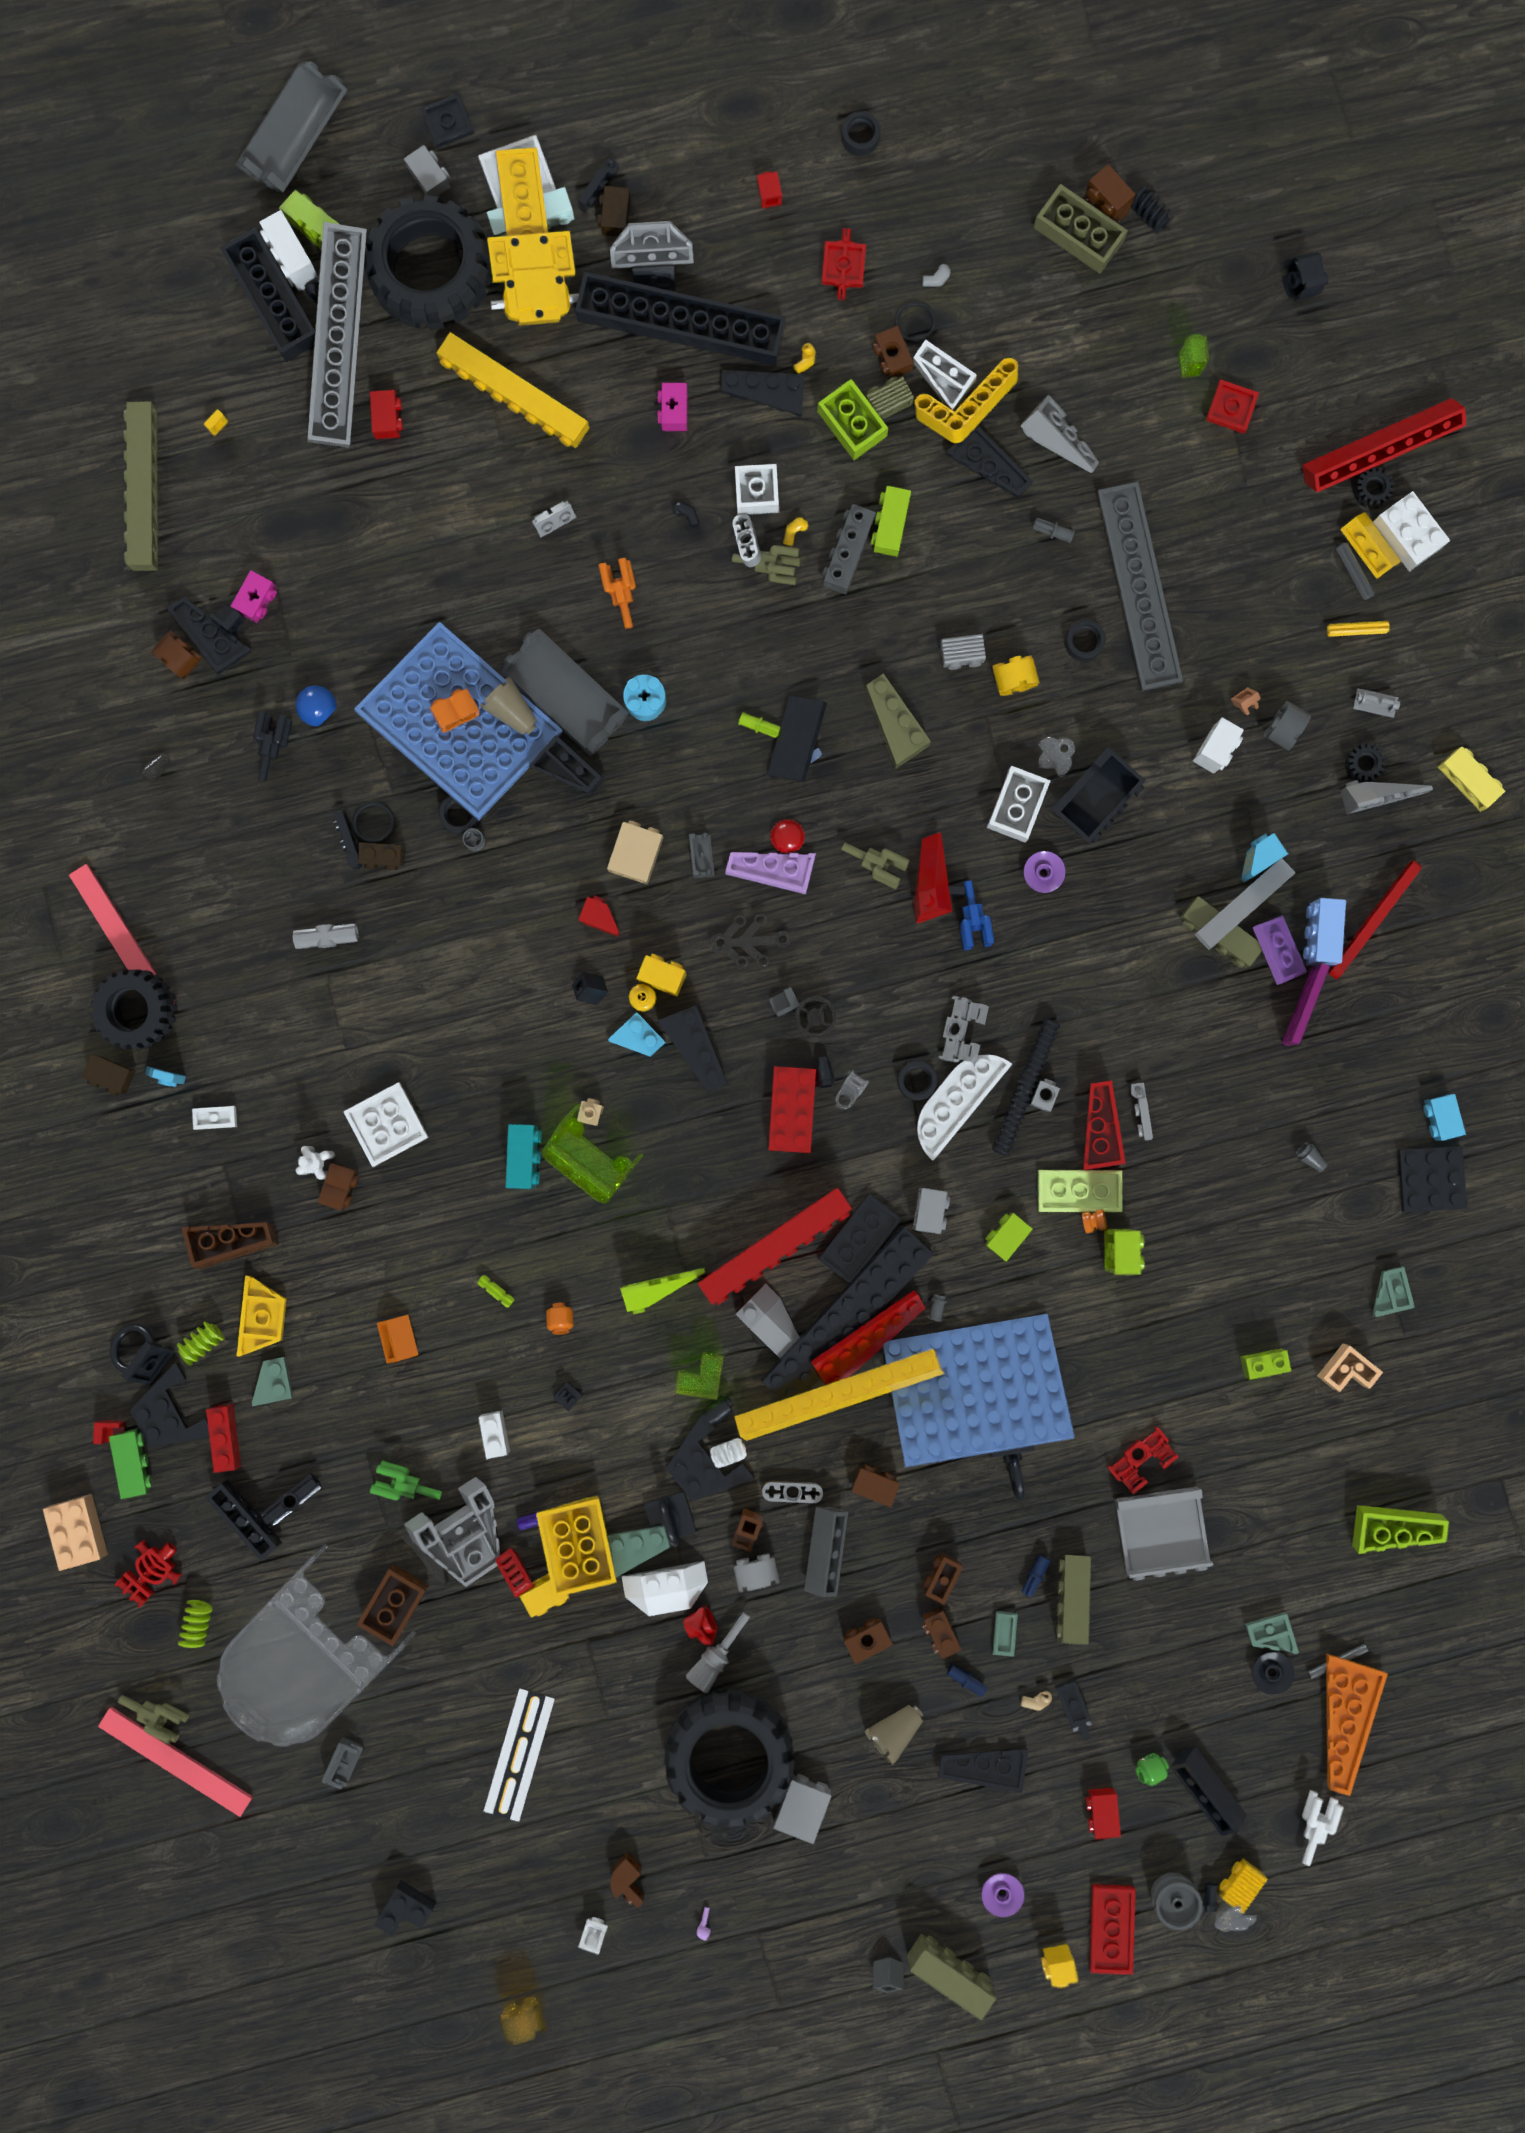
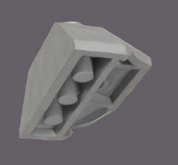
M671 221L628 223L610 247L612 268L694 263L692 242Z

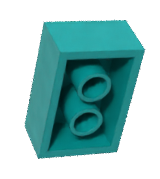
M508 1124L506 1188L535 1189L536 1185L540 1183V1172H537V1164L541 1162V1151L537 1150L538 1143H541L542 1130H538V1126Z

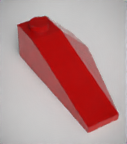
M936 833L922 839L913 902L916 923L952 912L941 833Z

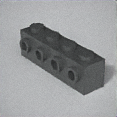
M852 504L850 510H846L843 517V522L846 523L843 529H839L836 536V541L839 542L836 548L832 547L829 555V560H831L829 568L825 566L821 579H824V587L847 595L872 528L876 512Z
M830 1506L816 1507L805 1592L820 1597L837 1596L848 1519L847 1511Z

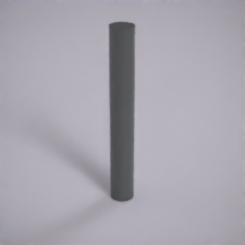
M1362 1644L1338 1657L1352 1660L1368 1652V1648L1365 1644ZM1326 1663L1309 1670L1310 1678L1313 1679L1326 1673Z

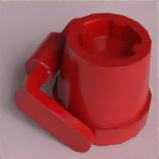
M703 1606L683 1619L684 1628L690 1638L697 1637L702 1644L713 1645L718 1625L711 1610L707 1606Z

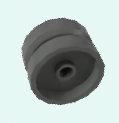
M1180 1873L1164 1874L1154 1882L1150 1900L1162 1923L1173 1930H1185L1192 1927L1202 1914V1900L1194 1884L1188 1877Z

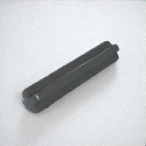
M1347 542L1339 545L1337 552L1363 600L1370 599L1375 593Z

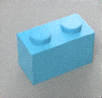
M1455 1094L1424 1101V1113L1427 1118L1429 1117L1431 1125L1429 1126V1132L1435 1141H1443L1466 1135Z

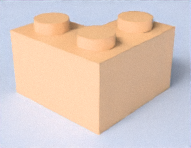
M1342 1344L1317 1377L1332 1389L1341 1392L1351 1378L1363 1387L1370 1389L1383 1372L1351 1346Z

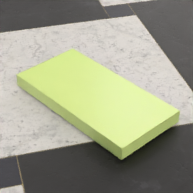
M1038 1170V1212H1096V1210L1103 1209L1104 1212H1122V1170Z

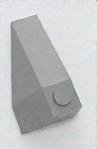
M766 1283L736 1312V1315L779 1358L800 1338L781 1298Z

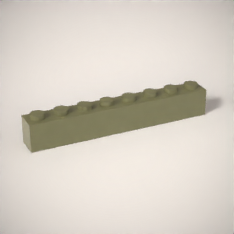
M126 402L124 420L127 422V430H124V440L127 443V450H124V460L127 463V470L124 471V480L127 483V491H124V500L127 503V511L124 512V520L127 524V531L124 532V540L127 544V551L124 553V560L133 571L158 570L157 408L152 402Z

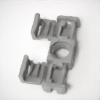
M953 996L951 999L955 1000L952 1015L947 1017L943 1037L946 1038L943 1056L939 1055V1058L956 1063L960 1060L976 1063L980 1045L976 1043L965 1044L964 1039L967 1025L971 1019L976 1020V1023L985 1025L989 1006L972 1003V1000L964 997ZM958 1024L960 1030L956 1035H953L952 1027Z

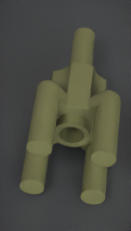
M772 545L770 552L760 551L761 561L755 566L756 572L768 573V579L771 582L796 585L797 577H794L795 567L782 566V564L800 566L801 558H796L799 556L798 548ZM733 554L732 562L744 563L740 554Z
M844 843L841 849L863 860L861 866L872 871L871 876L873 879L895 890L901 878L886 872L889 865L891 864L906 871L910 861L888 849H883L880 853L869 848L866 853L848 843Z
M124 1695L118 1700L119 1704L137 1712L136 1720L145 1724V1733L166 1744H169L170 1741L175 1743L179 1738V1734L163 1726L167 1719L179 1724L181 1721L185 1723L189 1718V1714L167 1703L155 1705L147 1700L141 1705Z

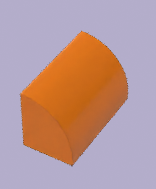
M408 1315L377 1323L387 1363L401 1361L418 1355Z

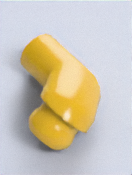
M810 343L802 347V360L793 365L797 374L802 373L814 364L816 351Z
M796 518L786 527L783 543L792 546L795 533L799 530L805 531L808 528V522L803 518Z

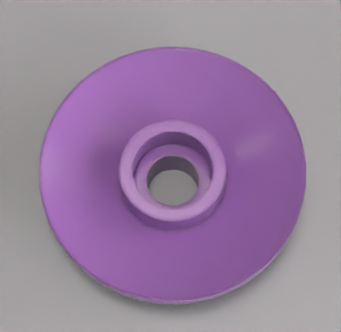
M1048 851L1037 852L1027 860L1024 866V878L1033 890L1041 893L1052 892L1063 883L1065 866L1056 854ZM1040 870H1046L1047 876H1041Z
M1007 1873L995 1874L985 1882L982 1888V1901L985 1908L991 1914L998 1917H1008L1015 1914L1021 1908L1024 1901V1890L1019 1880ZM1004 1889L1006 1893L999 1895V1890Z

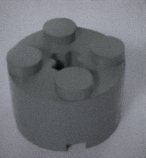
M1286 700L1281 709L1275 714L1272 725L1267 728L1263 736L1289 751L1296 743V739L1306 728L1311 715Z

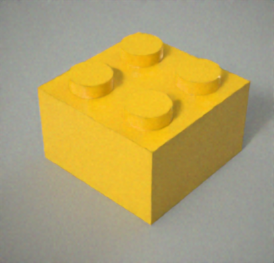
M652 954L651 957L646 955L637 980L640 983L678 997L687 975L686 971L683 970V965L673 961L667 964L662 957Z

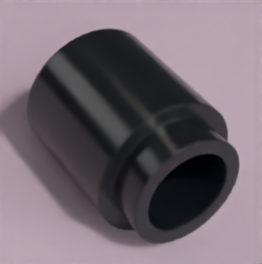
M720 1395L706 1406V1410L702 1413L713 1426L716 1423L719 1424L733 1413L732 1407L735 1405L728 1396L723 1397Z

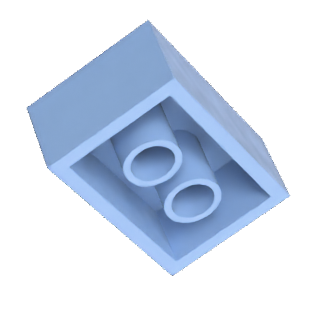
M1320 898L1311 902L1310 906H1307L1306 918H1309L1308 926L1305 928L1307 947L1304 948L1303 952L1306 965L1315 966L1324 963L1331 967L1342 963L1346 900Z

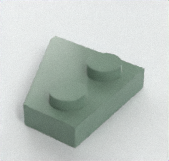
M1401 1266L1382 1271L1373 1309V1317L1415 1308L1405 1268Z
M1286 1612L1245 1623L1252 1646L1266 1647L1277 1651H1289L1294 1654L1299 1653Z

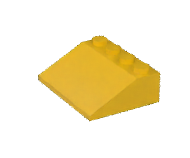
M598 1495L536 1513L554 1597L616 1583Z

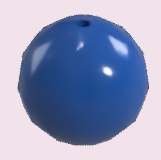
M313 685L306 687L299 693L296 698L295 707L298 716L303 722L317 727L335 711L337 703L335 697L328 689Z

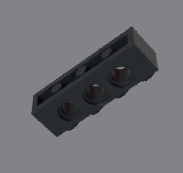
M228 1479L205 1497L260 1561L283 1543Z

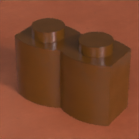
M331 1163L318 1203L340 1211L345 1210L346 1207L349 1208L353 1198L350 1195L352 1187L356 1188L359 1181L358 1171L337 1163Z

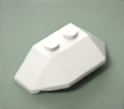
M704 1561L622 1575L625 1597L648 1616L691 1609L708 1583Z

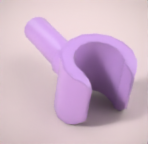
M709 1907L704 1908L701 1924L697 1928V1936L705 1941L711 1929L705 1927Z

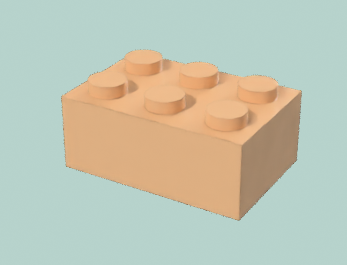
M92 1494L57 1503L43 1509L59 1571L100 1560L108 1555Z

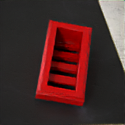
M508 1549L495 1559L499 1570L516 1598L533 1586L520 1555L514 1549ZM523 1579L525 1580V1581H523L522 1583H520L518 1586H516V1584H517L518 1582H520V1581L523 1580Z

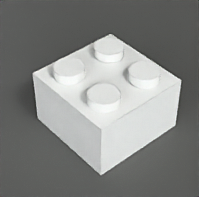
M776 464L735 466L738 515L742 513H779Z
M1221 718L1212 727L1193 762L1212 773L1219 769L1222 770L1233 757L1230 753L1235 748L1237 749L1242 742L1243 737H1241V734L1244 730Z

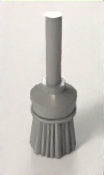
M743 1612L722 1643L717 1644L716 1647L708 1646L705 1653L701 1655L702 1658L686 1674L687 1679L703 1692H709L719 1672H723V1668L728 1665L727 1649L749 1620L750 1616Z

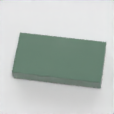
M996 1611L993 1655L1014 1657L1018 1616L1016 1612Z

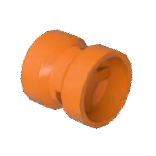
M1103 1209L1096 1210L1093 1215L1090 1212L1082 1213L1086 1233H1092L1095 1228L1101 1231L1108 1229Z

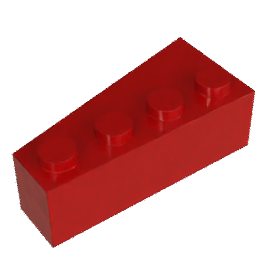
M1112 1080L1090 1084L1083 1170L1126 1164Z

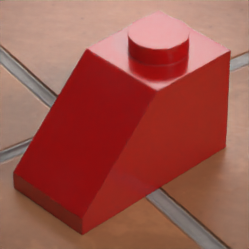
M593 896V899L587 897L579 917V922L619 937L620 932L608 905L604 903L605 900L597 896Z

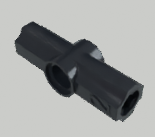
M312 1473L306 1476L261 1513L264 1522L271 1528L274 1527L322 1488L319 1479ZM288 1495H291L295 1498V1505H290L288 1503Z

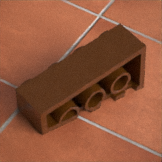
M267 1222L181 1227L191 1267L195 1269H203L279 1245L274 1225Z

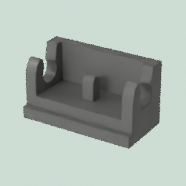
M703 833L702 835L689 834L694 878L715 876L710 835L708 833Z
M343 1737L338 1743L321 1782L338 1789H342L343 1786L346 1787L364 1746Z

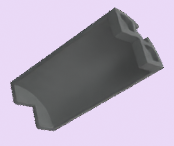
M310 61L299 62L235 165L254 180L263 181L268 188L284 192L348 90L342 85V80L335 75L323 76L319 72V68Z
M540 629L533 633H527L522 639L524 643L520 651L514 655H508L503 661L504 667L501 673L506 678L510 677L526 697L589 756H592L609 740L608 737L612 732H616L629 712Z

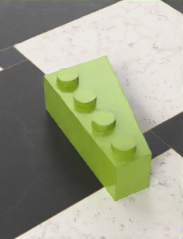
M296 190L279 207L286 220L320 250L322 249L324 222L339 224L328 216L322 208L314 205L306 194L303 193L301 195Z
M1357 1505L1352 1547L1358 1554H1363L1367 1551L1376 1550L1378 1552L1396 1547L1400 1549L1411 1545L1422 1546L1444 1543L1447 1540L1449 1521L1442 1514Z

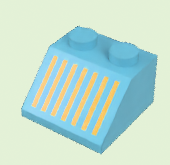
M1275 833L1269 837L1267 834H1264L1250 843L1252 848L1247 850L1242 881L1249 880L1288 854Z

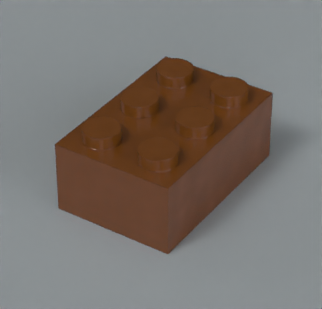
M393 1564L384 1576L357 1626L394 1646L429 1585Z

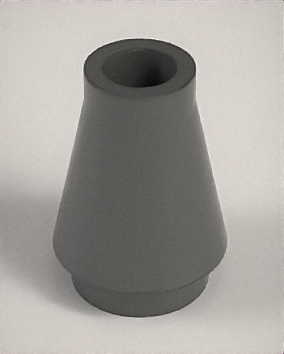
M1306 1142L1296 1151L1300 1161L1316 1169L1318 1172L1323 1171L1328 1165L1313 1144Z

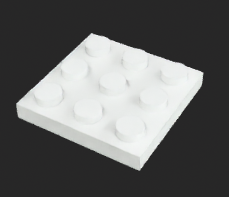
M536 135L478 155L497 209L502 207L495 155L496 150L537 147L543 194L556 190Z
M400 1082L344 1111L372 1167L429 1138Z

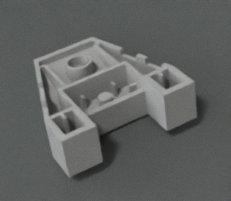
M477 1477L458 1488L466 1506L436 1526L422 1512L404 1524L412 1541L465 1587L497 1566L495 1559L500 1556L499 1540L496 1535L497 1524L493 1508H495L494 1501L486 1485Z

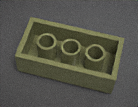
M1062 184L1058 186L1040 211L1034 224V228L1099 274L1102 273L1122 245L1128 232L1127 229Z
M921 1933L907 1954L910 1971L982 2021L996 2000L991 1978L983 1972L979 1974L968 1961L959 1960L949 1948L943 1949L938 1945L939 1943L931 1936L926 1937Z

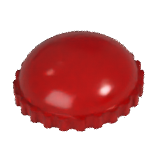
M780 820L771 830L770 841L774 846L773 848H776L780 853H795L804 844V829L794 820Z

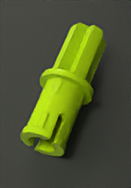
M745 712L742 713L739 720V725L756 730L755 733L761 732L776 738L780 731L779 726L764 721L762 717L759 719Z

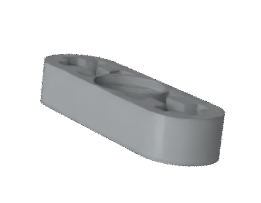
M742 513L733 519V528L741 559L746 566L754 567L761 561V553L753 522L747 514ZM742 523H744L745 530L741 528ZM746 537H752L750 542L742 543ZM750 550H751L752 553H753L751 558H750V555H749V552H748V551H750Z
M768 1481L763 1485L762 1494L766 1500L773 1502L817 1503L823 1497V1489L818 1483ZM770 1486H774L775 1490H781L780 1486H784V1497H780L781 1493H774V1496L771 1497L766 1490ZM790 1486H795L799 1490L798 1495L794 1498L789 1497L786 1493ZM801 1486H805V1491H811L812 1487H815L816 1491L820 1493L816 1494L815 1498H811V1494H804L805 1498H801Z

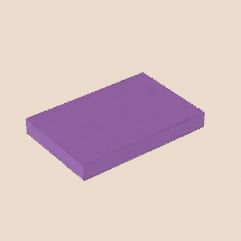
M1283 915L1253 927L1277 985L1307 973Z

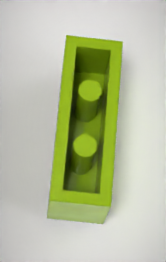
M887 486L886 493L881 492L879 505H883L881 513L877 512L875 525H879L878 532H873L871 544L875 545L874 552L898 557L911 495L910 490Z

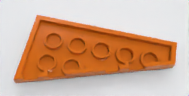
M1326 1653L1327 1787L1332 1791L1350 1796L1388 1674L1385 1671Z

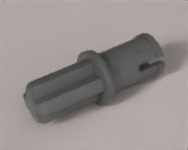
M1037 518L1033 525L1034 530L1050 535V538L1055 537L1071 543L1075 533L1074 530L1059 526L1057 522L1054 524Z

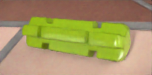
M486 1275L481 1276L477 1284L482 1288H486L485 1291L495 1299L502 1301L501 1304L505 1307H510L514 1302V1298L509 1294H505L506 1291L495 1282H491V1279Z

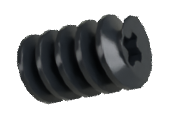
M1146 185L1136 193L1131 209L1133 211L1137 210V216L1143 215L1142 221H1149L1147 226L1149 228L1154 227L1153 232L1158 234L1172 221L1174 216L1168 217L1171 212L1170 209L1163 212L1165 203L1157 205L1159 197L1154 200L1151 199L1154 194L1153 191L1146 194L1148 189Z

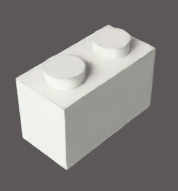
M503 1410L479 1416L486 1459L508 1455L510 1448Z

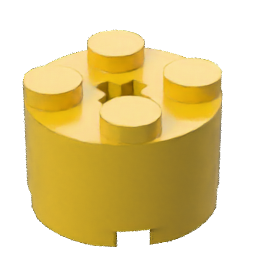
M1016 656L1009 659L1010 663L1008 664L999 663L992 666L1000 696L1011 695L1015 691H1026L1040 684L1032 656L1023 658Z

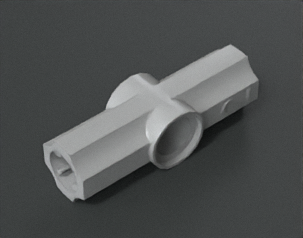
M352 923L338 926L331 924L319 925L312 929L293 931V943L296 949L334 947L336 944L358 942L359 938L357 924Z

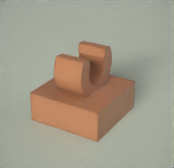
M1248 687L1231 698L1233 705L1240 708L1242 713L1246 715L1250 714L1248 707L1259 708L1257 701L1261 699L1257 691Z

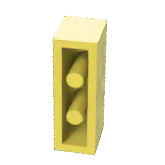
M1461 746L1447 757L1438 768L1481 812L1490 807L1505 790L1502 788L1501 782L1492 778L1487 773V768L1473 758L1472 752Z

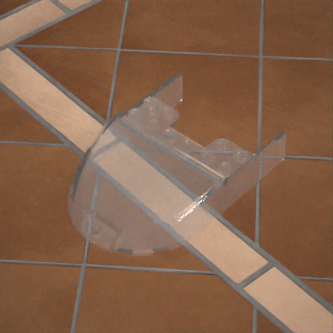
M326 1544L301 1567L227 1646L220 1659L221 1664L217 1674L218 1692H221L224 1701L222 1705L226 1713L245 1734L260 1742L263 1740L273 1743V1746H290L300 1742L305 1743L316 1737L416 1634L413 1630L388 1656L383 1655L366 1637L361 1635L354 1636L345 1645L316 1616L323 1608L325 1599L304 1577V1572L328 1548Z

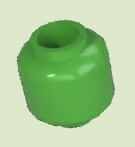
M1151 1753L1138 1760L1135 1770L1143 1784L1146 1783L1149 1786H1153L1167 1778L1169 1766L1164 1757L1160 1758L1157 1754Z

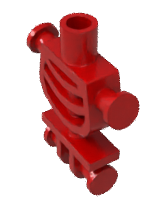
M143 1540L134 1547L142 1554L135 1563L140 1577H137L128 1570L114 1586H119L123 1590L122 1593L124 1595L127 1592L132 1595L129 1600H134L138 1604V1608H141L149 1597L154 1594L145 1582L158 1585L169 1578L175 1585L180 1579L182 1573L178 1574L173 1571L175 1564L170 1560L177 1551L173 1544L167 1542L161 1550L155 1546L149 1549L145 1544L146 1541ZM152 1574L155 1575V1576H157V1577H161V1578H160V1579L154 1578V1577L152 1576ZM135 1586L137 1590L134 1591L131 1588Z

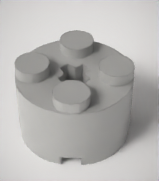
M766 1553L758 1555V1560L749 1561V1558L737 1560V1565L733 1566L738 1591L743 1592L742 1587H747V1591L771 1586L770 1581L775 1580L776 1584L780 1583L775 1557H770V1554Z

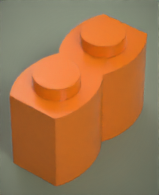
M457 689L451 693L449 698H439L430 707V712L442 733L448 732L460 724L471 721L479 716V709L468 689Z

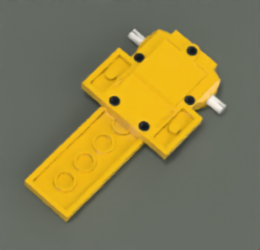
M537 147L496 150L495 155L506 236L487 238L492 282H504L505 287L502 300L491 301V309H503L507 318L518 322V326L559 322L560 317L568 313L570 303L577 302L579 293L569 294L564 277L575 276L570 231L548 233Z

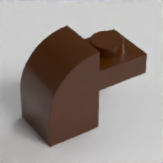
M744 1508L731 1545L751 1552L763 1523L764 1515Z
M628 1852L614 1866L610 1885L616 1899L623 1893L624 1899L630 1905L634 1904L638 1908L644 1902L645 1894L633 1882L641 1875L642 1867Z

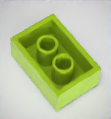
M852 379L818 403L817 412L853 460L887 437L888 427Z
M1132 1229L1104 1230L1105 1271L1113 1274H1141V1269H1144V1257L1141 1256L1140 1248L1144 1247V1237L1140 1235V1231Z

